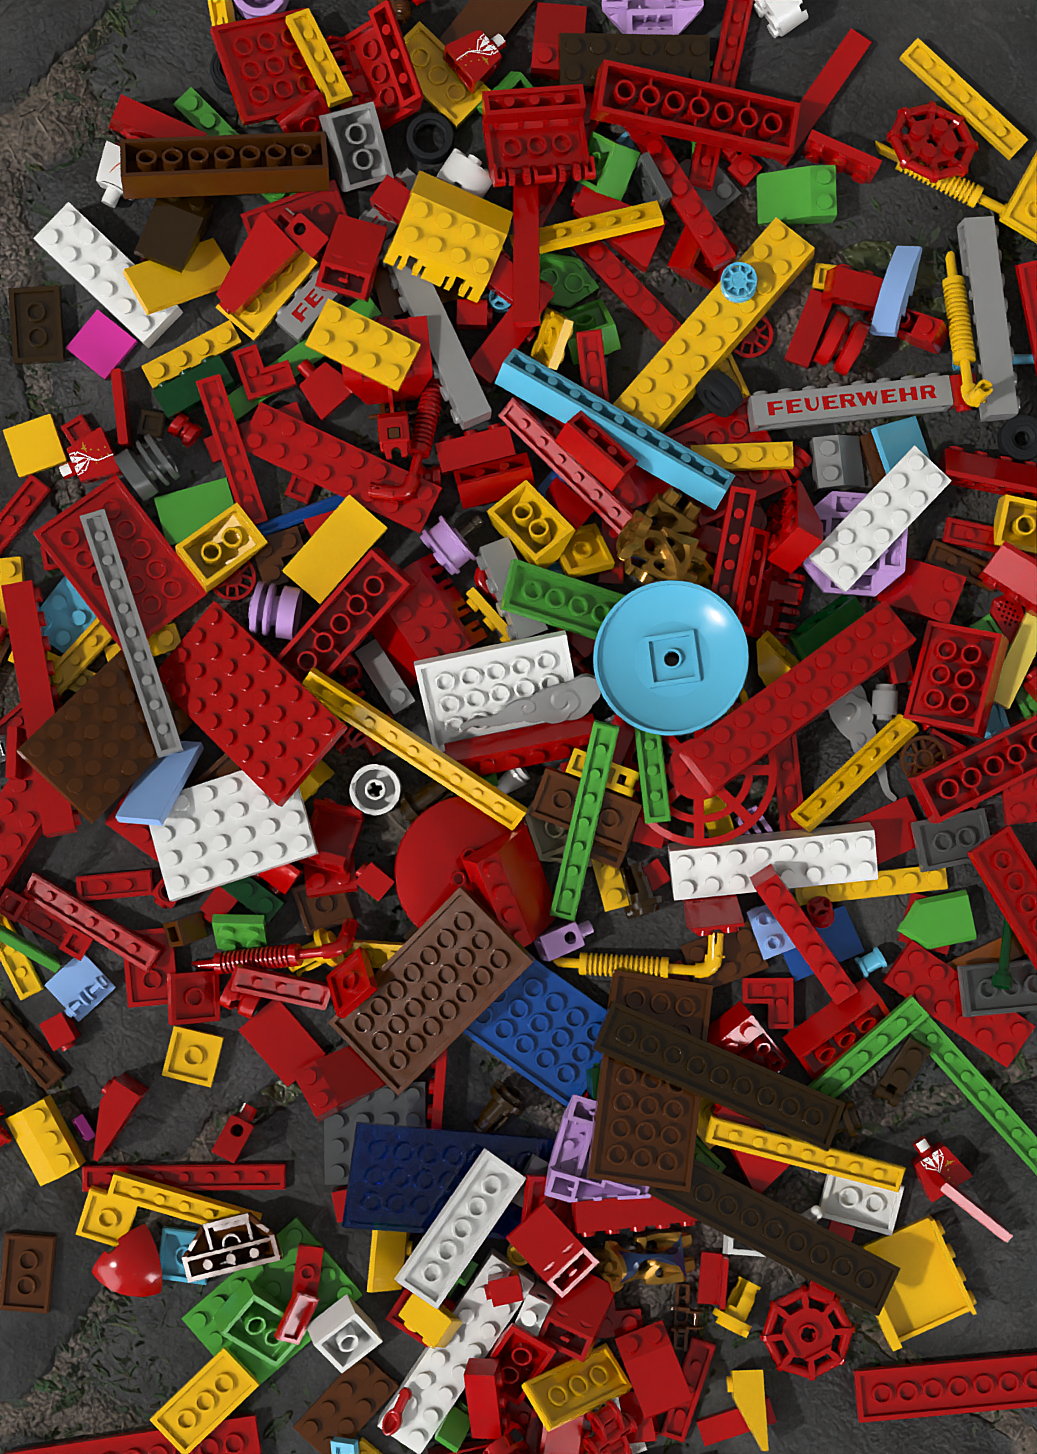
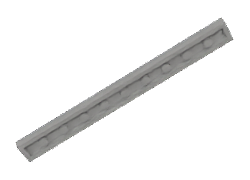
M105 509L81 515L80 519L157 756L162 758L183 751Z

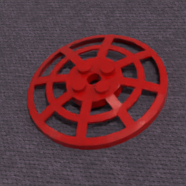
M735 701L731 708L736 710L741 704ZM718 719L711 725L717 724L719 721H721V719ZM705 728L694 732V739L687 740L682 744L675 736L661 735L662 742L665 741L674 750L669 764H665V772L669 774L670 781L674 786L668 792L670 815L677 819L694 823V838L674 834L657 823L647 825L656 833L671 841L691 846L717 845L744 834L762 817L772 800L778 774L775 749L768 753L769 765H752L740 774L745 775V780L736 798L725 789V786L710 796L679 756L685 746L705 732ZM634 734L625 754L624 767L639 772V765L631 764L636 745ZM753 775H769L764 798L757 810L751 815L741 803L745 800L750 790ZM634 792L632 799L639 801ZM681 794L687 798L694 799V815L681 812L672 807L671 804ZM718 795L728 805L716 813L704 815V800ZM641 807L639 816L645 822L644 809ZM733 811L744 821L741 826L724 835L704 838V823L720 820Z

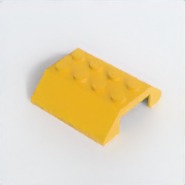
M419 170L410 192L411 196L383 262L394 266L400 255L397 268L403 270L408 257H414L417 261L412 267L411 275L417 277L422 266H424L420 279L441 287L447 276L444 289L448 291L452 288L456 277H459L464 281L459 287L458 295L464 297L470 286L467 299L477 303L488 284L508 235L513 212Z

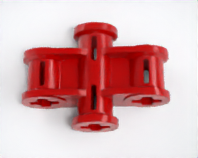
M609 1399L604 1407L595 1413L590 1412L588 1414L595 1435L590 1438H584L583 1444L589 1454H632L626 1435L631 1432H637V1424L629 1412L623 1411L621 1413L618 1406Z

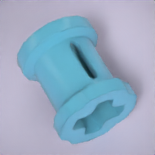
M874 947L871 953L861 958H854L864 978H867L870 972L880 967H887V963L878 947Z

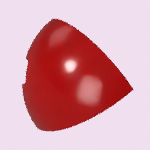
M146 1224L140 1225L118 1239L119 1245L114 1250L104 1251L92 1269L93 1275L100 1283L119 1294L146 1297L161 1293L162 1269L153 1237Z

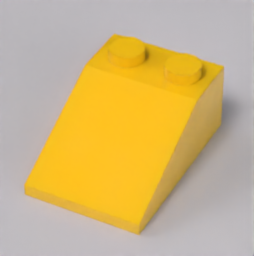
M236 502L177 544L175 549L177 555L206 593H208L232 575L268 542Z

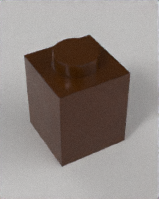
M201 912L185 915L163 923L170 948L184 946L208 937L206 922Z

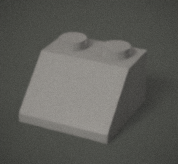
M832 435L814 437L810 440L809 450L810 457L813 460L811 467L814 492L865 486L859 436Z

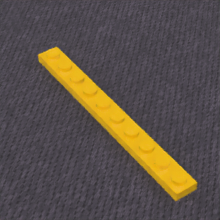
M313 667L306 676L303 684L335 715L513 831L526 814L528 808Z

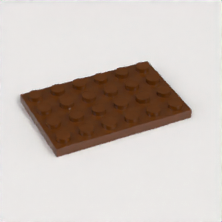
M122 650L104 665L16 751L91 824L158 758L128 663ZM161 682L178 736H180L194 721L171 699L170 694L166 691V686Z

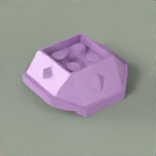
M602 0V11L622 34L680 35L703 10L704 0Z
M832 491L814 506L823 524V540L867 494ZM908 527L845 593L808 558L802 562V566L823 593L875 597L905 572Z

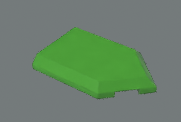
M549 252L540 254V279L549 283L553 287L552 291L555 292L554 298L550 302L551 305L570 308L599 288L579 258Z
M960 890L915 900L908 914L896 930L926 950L976 940V930L967 891Z

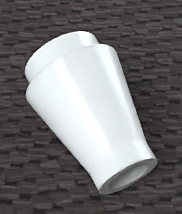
M524 767L506 770L498 780L499 785L495 787L508 794L526 785L531 777Z

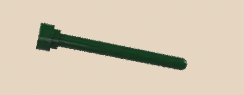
M1005 917L999 968L995 971V975H992L991 986L997 989L1010 990L1013 985V978L1011 977V972H1009L1013 930Z

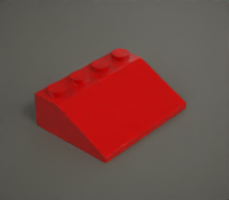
M928 620L903 718L984 739L1009 640L1000 633Z
M526 825L518 827L462 859L477 900L523 947L531 944L557 918L550 915L553 896Z

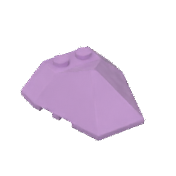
M573 1094L562 1116L548 1165L544 1195L567 1202L584 1200L602 1201L605 1198L616 1197L618 1200L650 1198L651 1195L647 1194L648 1186L587 1178L596 1100Z

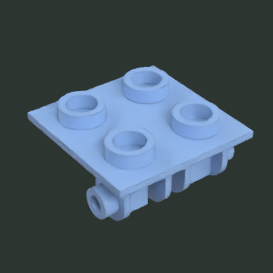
M767 905L756 906L746 912L764 960L796 948Z
M86 954L81 961L73 958L45 984L46 988L66 1008L64 1012L70 1018L74 1017L78 1022L116 988Z

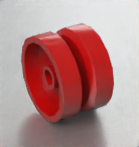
M838 310L818 347L813 362L825 367L830 363L834 354H836L837 357L833 364V371L845 377L864 346V340L870 325L858 320L852 325L849 333H847L846 329L850 322V316Z

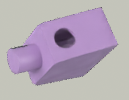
M589 920L578 925L575 921H568L543 931L533 942L540 959L551 961L585 945L583 939L593 935L594 930ZM566 933L569 934V940L567 942L565 941Z

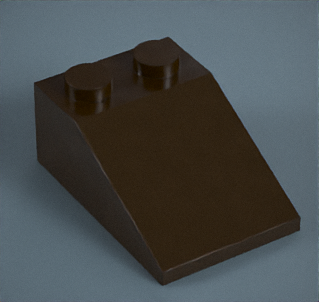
M201 196L157 198L134 254L182 273L212 223L214 201Z

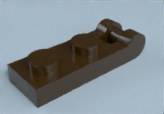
M908 1035L875 1085L872 1095L877 1098L882 1097L887 1100L889 1105L896 1107L903 1093L930 1054L931 1047ZM889 1083L896 1086L893 1092L886 1088Z

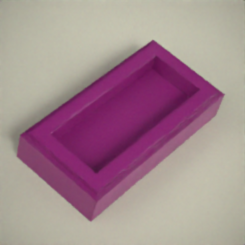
M83 1114L72 1118L71 1122L82 1140L89 1141L96 1136Z

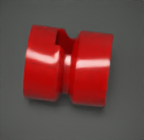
M229 979L218 1004L229 1010L236 1008L238 1014L251 1020L262 997L230 991L228 987Z

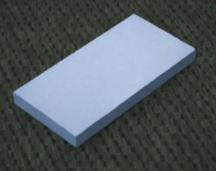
M180 741L183 751L157 758L133 783L115 816L118 822L163 826L204 749L202 743Z

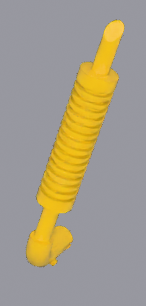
M875 141L879 154L897 162L896 170L900 172L904 170V174L908 172V176L913 175L914 179L918 177V181L922 179V183L926 181V185L931 184L932 188L936 186V190L939 188L940 192L945 191L944 194L949 193L948 196L951 197L953 195L954 199L957 197V200L959 202L962 200L963 204L967 202L966 205L974 208L976 203L998 213V217H1001L1008 203L1002 204L982 194L984 187L979 184L975 186V182L970 183L971 180L969 179L965 181V177L961 179V177L955 176L938 180L937 183H930L929 179L906 168L902 169L899 166L900 161L894 149ZM920 160L919 163H921L922 165H926L925 162Z
M949 251L945 257L948 277L942 281V287L944 290L953 364L960 366L963 385L960 388L963 400L969 406L979 407L982 402H986V397L992 393L993 388L991 387L993 385L985 379L980 380L977 385L973 383L970 364L976 361L965 287L966 283L965 278L957 273L955 253Z
M713 931V935H708V953L705 954V962L695 963V965L669 964V957H661V959L656 957L654 959V956H651V959H649V956H646V958L641 956L639 958L636 955V958H634V955H631L629 958L628 955L625 957L620 955L618 957V954L613 957V954H610V956L605 954L603 956V953H600V956H598V953H595V955L590 953L588 955L587 952H580L579 958L558 957L552 961L558 967L579 968V975H587V973L592 975L594 973V976H597V973H599V976H602V974L607 976L609 974L612 977V971L618 970L668 978V974L695 975V978H704L716 973L721 966L722 958H725V955H723L724 933L717 931V942H715V931Z

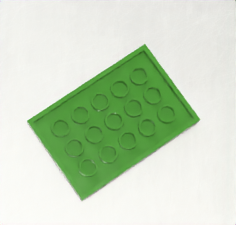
M298 1216L276 1234L282 1260L232 1272L181 1318L213 1356L226 1346L260 1381V1384L311 1341L309 1332L302 1337L300 1344H296L279 1366L275 1368L222 1336L218 1331L213 1316L246 1278L265 1289L287 1308L292 1297L298 1244L323 1246ZM325 1247L318 1289L320 1300L310 1322L346 1294L355 1302L364 1293Z

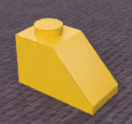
M768 630L757 640L758 675L766 686L800 663Z

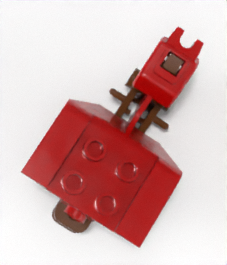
M390 314L372 317L371 320L421 344L399 391L397 392L341 364L343 382L366 405L380 404V414H371L368 418L370 420L377 419L378 442L380 443L381 452L386 455V459H392L391 452L396 448L400 449L402 458H407V453L411 450L413 430L408 416L416 415L417 410L406 411L405 401L417 400L433 375L427 315L397 320Z

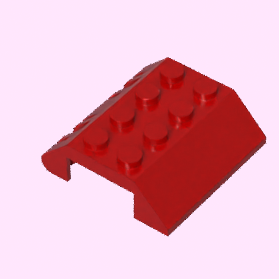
M385 0L368 11L371 20L344 37L330 35L325 38L335 61L345 60L346 65L339 66V69L353 94L352 100L340 104L341 110L373 101L382 132L417 112L424 99L390 0Z
M583 84L482 91L483 136L489 177L494 187H504L506 182L508 186H515L517 177H521L524 185L531 184V180L533 184L554 183L556 178L558 182H565L567 173H571L575 181L581 180V176L583 180L596 178L594 156H590L589 159L583 119L586 110Z
M750 527L734 613L742 624L747 637L759 639L768 630L781 644L790 645L785 637L788 633L775 630L792 631L797 628V625L778 622L779 613L793 617L799 616L800 610L782 607L780 604L801 607L804 585L784 582V580L805 582L806 576L799 573H788L786 570L768 561L767 549L771 532Z
M433 553L403 569L415 583L371 631L408 689L418 683L414 661L456 653L470 647L473 648L488 637L483 628L472 632V630L481 625L478 620L470 622L465 627L460 619L467 617L472 611L469 607L458 611L467 603L456 586L445 590L446 587L453 583L450 578L436 584L432 577L441 574L444 568L442 565L431 569V567L438 563Z

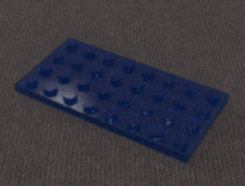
M356 1122L342 1226L351 1229L426 1233L484 1148L521 1174L532 1154L549 1163L554 1147V1139ZM510 1202L486 1238L506 1239V1236L521 1223L523 1208Z

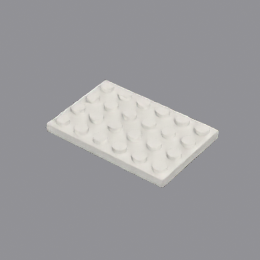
M565 630L414 661L432 745L442 752L445 751L444 743L547 723L544 721L537 723L522 721L518 723L510 722L501 726H471L464 731L460 729V725L469 719L494 715L516 699L531 697L546 687L570 682L574 678Z
M243 770L181 790L163 826L149 825L168 898L172 902L318 854L300 788L298 787L283 807H280Z

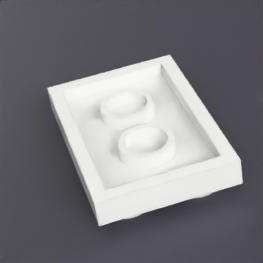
M827 1174L819 1203L823 1213L822 1218L892 1236L905 1186L901 1184L898 1193Z

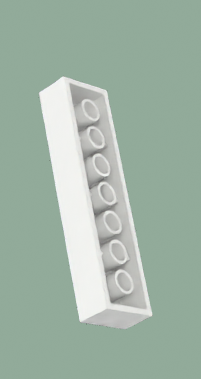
M870 822L818 827L810 833L805 829L742 835L728 842L711 846H691L677 842L668 843L674 900L757 892L750 877L769 864H772L788 888L878 879L875 831Z
M494 1248L490 1250L456 1301V1306L452 1313L463 1323L447 1347H435L433 1349L428 1346L424 1349L379 1416L377 1426L382 1429L383 1418L389 1410L394 1408L400 1395L399 1391L403 1387L410 1388L412 1390V1398L408 1400L402 1413L403 1423L399 1430L391 1436L417 1454L422 1453L464 1390V1372L468 1359L486 1357L523 1302L519 1301L493 1307L492 1299L487 1300L484 1284H488V1275L518 1269L524 1299L535 1284L532 1274L522 1267L511 1263L507 1257Z

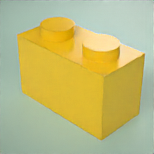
M414 1293L398 1315L405 1321L404 1325L412 1332H418L423 1337L422 1341L433 1349L435 1347L446 1348L463 1323L442 1303L436 1309Z

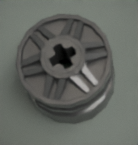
M150 433L144 436L149 445L148 448H145L139 440L136 441V446L140 452L138 455H135L126 448L114 456L116 464L144 501L159 492L155 483L156 479H159L166 486L170 484L165 476L166 472L174 480L180 477L175 461L169 452Z

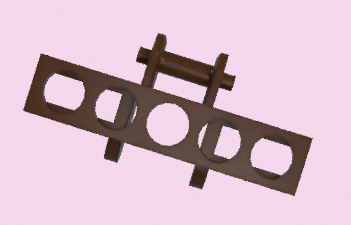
M675 1283V1304L670 1305V1310H674V1326H669V1331L673 1332V1347L675 1351H687L689 1329L694 1332L702 1329V1326L698 1325L699 1314L703 1310L698 1309L697 1306L694 1308L689 1307L690 1283ZM679 1287H686L685 1295H679ZM684 1299L686 1303L679 1304V1300ZM679 1312L686 1314V1318L683 1321H679L676 1318ZM688 1314H693V1324H688ZM678 1337L684 1338V1345L677 1346Z

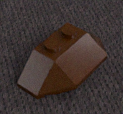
M251 1212L202 1224L189 1248L182 1256L188 1283L283 1259L276 1233Z

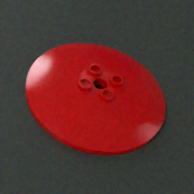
M460 796L444 799L423 811L406 830L398 847L394 867L397 895L402 908L412 923L419 929L462 885L476 898L462 859L512 830ZM523 818L518 823L515 829L522 825H525Z

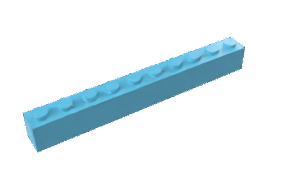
M513 348L501 366L495 384L565 424L581 410L637 459V466L714 510L718 507L735 477L729 471Z

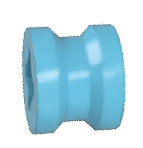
M490 291L489 304L493 311L499 314L507 313L512 305Z

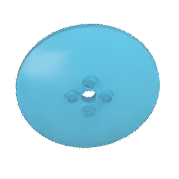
M659 581L630 592L607 614L595 641L593 655L594 672L598 687L608 705L630 725L657 735L676 736L699 731L721 718L740 695L749 666L747 638L743 626L734 611L717 594L690 582ZM674 652L679 655V662L671 667L666 664L665 658L669 653Z

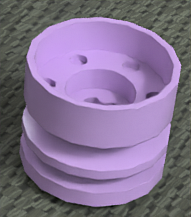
M259 581L249 606L250 633L258 634L262 624V635L268 636L271 627L275 626L277 638L292 640L297 633L303 599L302 588L285 585L281 596H277L276 584L271 583L267 592L266 582Z

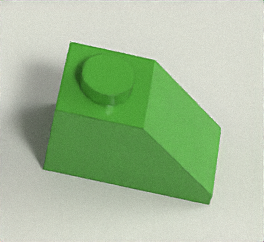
M456 1400L435 1432V1440L454 1453H457L470 1428L468 1405L465 1400Z

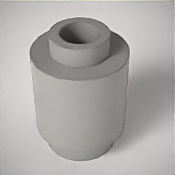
M875 684V690L872 691V715H877V720H892V716H897L898 708L896 685Z

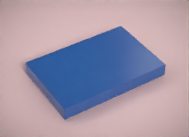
M845 905L833 909L835 919L830 926L826 928L816 927L839 962L865 952ZM797 948L782 953L794 981L814 974Z

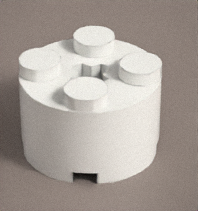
M755 0L756 3L753 4L760 18L765 16L769 22L767 28L774 38L784 36L808 19L807 10L802 12L799 7L803 3L802 0Z
M458 149L452 151L436 177L482 199L492 185L489 171L480 167L482 162L471 154L466 157Z
M371 764L362 767L356 772L352 778L349 792L353 804L359 810L370 815H381L391 811L399 803L400 796L402 795V784L396 772L388 766ZM374 782L376 785L382 786V790L379 791L380 796L378 797L376 794L370 793Z

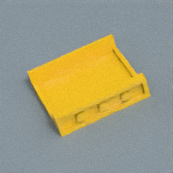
M930 1215L894 1230L892 1236L885 1234L860 1246L901 1268L880 1315L876 1316L893 1352L903 1348L901 1342L969 1311L973 1315L977 1314L973 1306L977 1304L972 1291L966 1290L963 1284L966 1281V1277L961 1267H956L952 1260L956 1255L950 1243L945 1244L942 1235L945 1234L943 1226L939 1220L935 1221Z

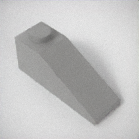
M376 639L355 652L395 716L417 702Z

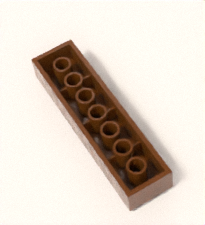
M325 131L120 139V171L124 199L329 191V167Z

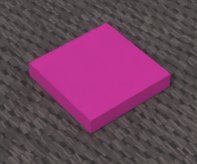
M97 309L66 349L107 381L111 376V369H117L138 342Z

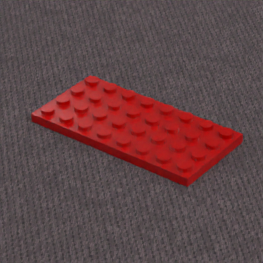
M216 601L209 606L157 670L160 681L166 686V691L170 694L171 699L280 807H283L348 728Z

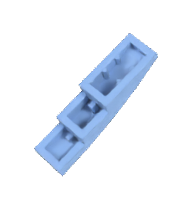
M896 246L875 307L870 328L872 335L897 337L901 316H905L908 298L913 295L922 247Z

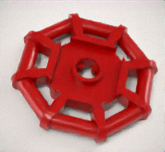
M929 101L928 104L910 108H900L897 111V118L891 131L887 133V141L891 143L900 161L899 166L902 169L906 168L929 179L930 183H937L938 180L955 176L964 177L969 171L968 167L974 153L979 149L978 142L974 141L965 123L966 118L963 115L958 116L936 105L935 101ZM926 115L925 120L916 121L914 117ZM904 126L910 130L908 135L901 132ZM956 129L963 142H958L954 134ZM928 140L935 142L936 147L932 143L928 144ZM956 152L963 154L960 161L954 158ZM920 160L925 162L926 165H922L921 163H919ZM948 166V168H944V169H940V170H939V168H938V167Z
M806 1284L800 1285V1288L769 1303L770 1309L763 1332L760 1333V1340L765 1343L776 1364L775 1368L779 1372L783 1370L808 1378L809 1381H815L816 1377L846 1363L845 1357L852 1334L855 1332V1325H852L837 1294H835L833 1302H829L807 1294L808 1287H806ZM801 1299V1307L789 1313L784 1309L786 1306ZM809 1299L825 1303V1306L822 1310L815 1306H809ZM832 1311H834L841 1325L833 1327L828 1318ZM778 1315L785 1318L782 1322L781 1332H774ZM808 1327L815 1330L812 1332L811 1339H808L806 1336L801 1337L804 1328ZM835 1335H841L837 1351L831 1348L832 1340ZM783 1340L788 1352L782 1356L775 1341ZM826 1354L831 1357L816 1366L814 1364L815 1360ZM793 1357L803 1358L807 1361V1367L792 1363Z

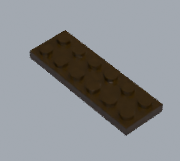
M558 34L559 86L583 84V88H595L597 71L604 59L709 83L710 35Z

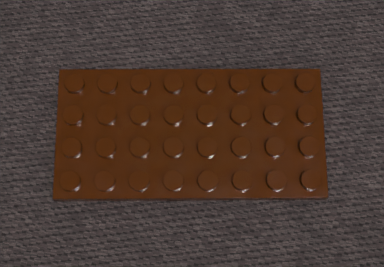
M462 885L376 972L374 977L378 990L346 1018L343 1019L335 1015L328 1023L399 1096L536 959Z
M613 970L608 1007L611 1001H615L707 1042L713 985ZM602 1054L587 1178L690 1192L701 1097Z

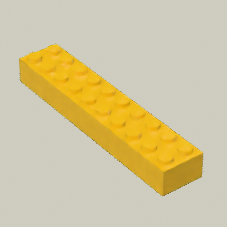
M775 217L737 261L749 264L756 272L757 288L754 296L744 303L730 302L722 294L720 281L613 405L662 433L697 393V383L708 372L718 369L812 261L815 248Z

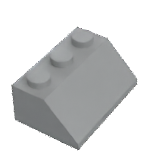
M373 101L319 116L322 130L326 133V144L340 192L381 182L387 174L394 178Z

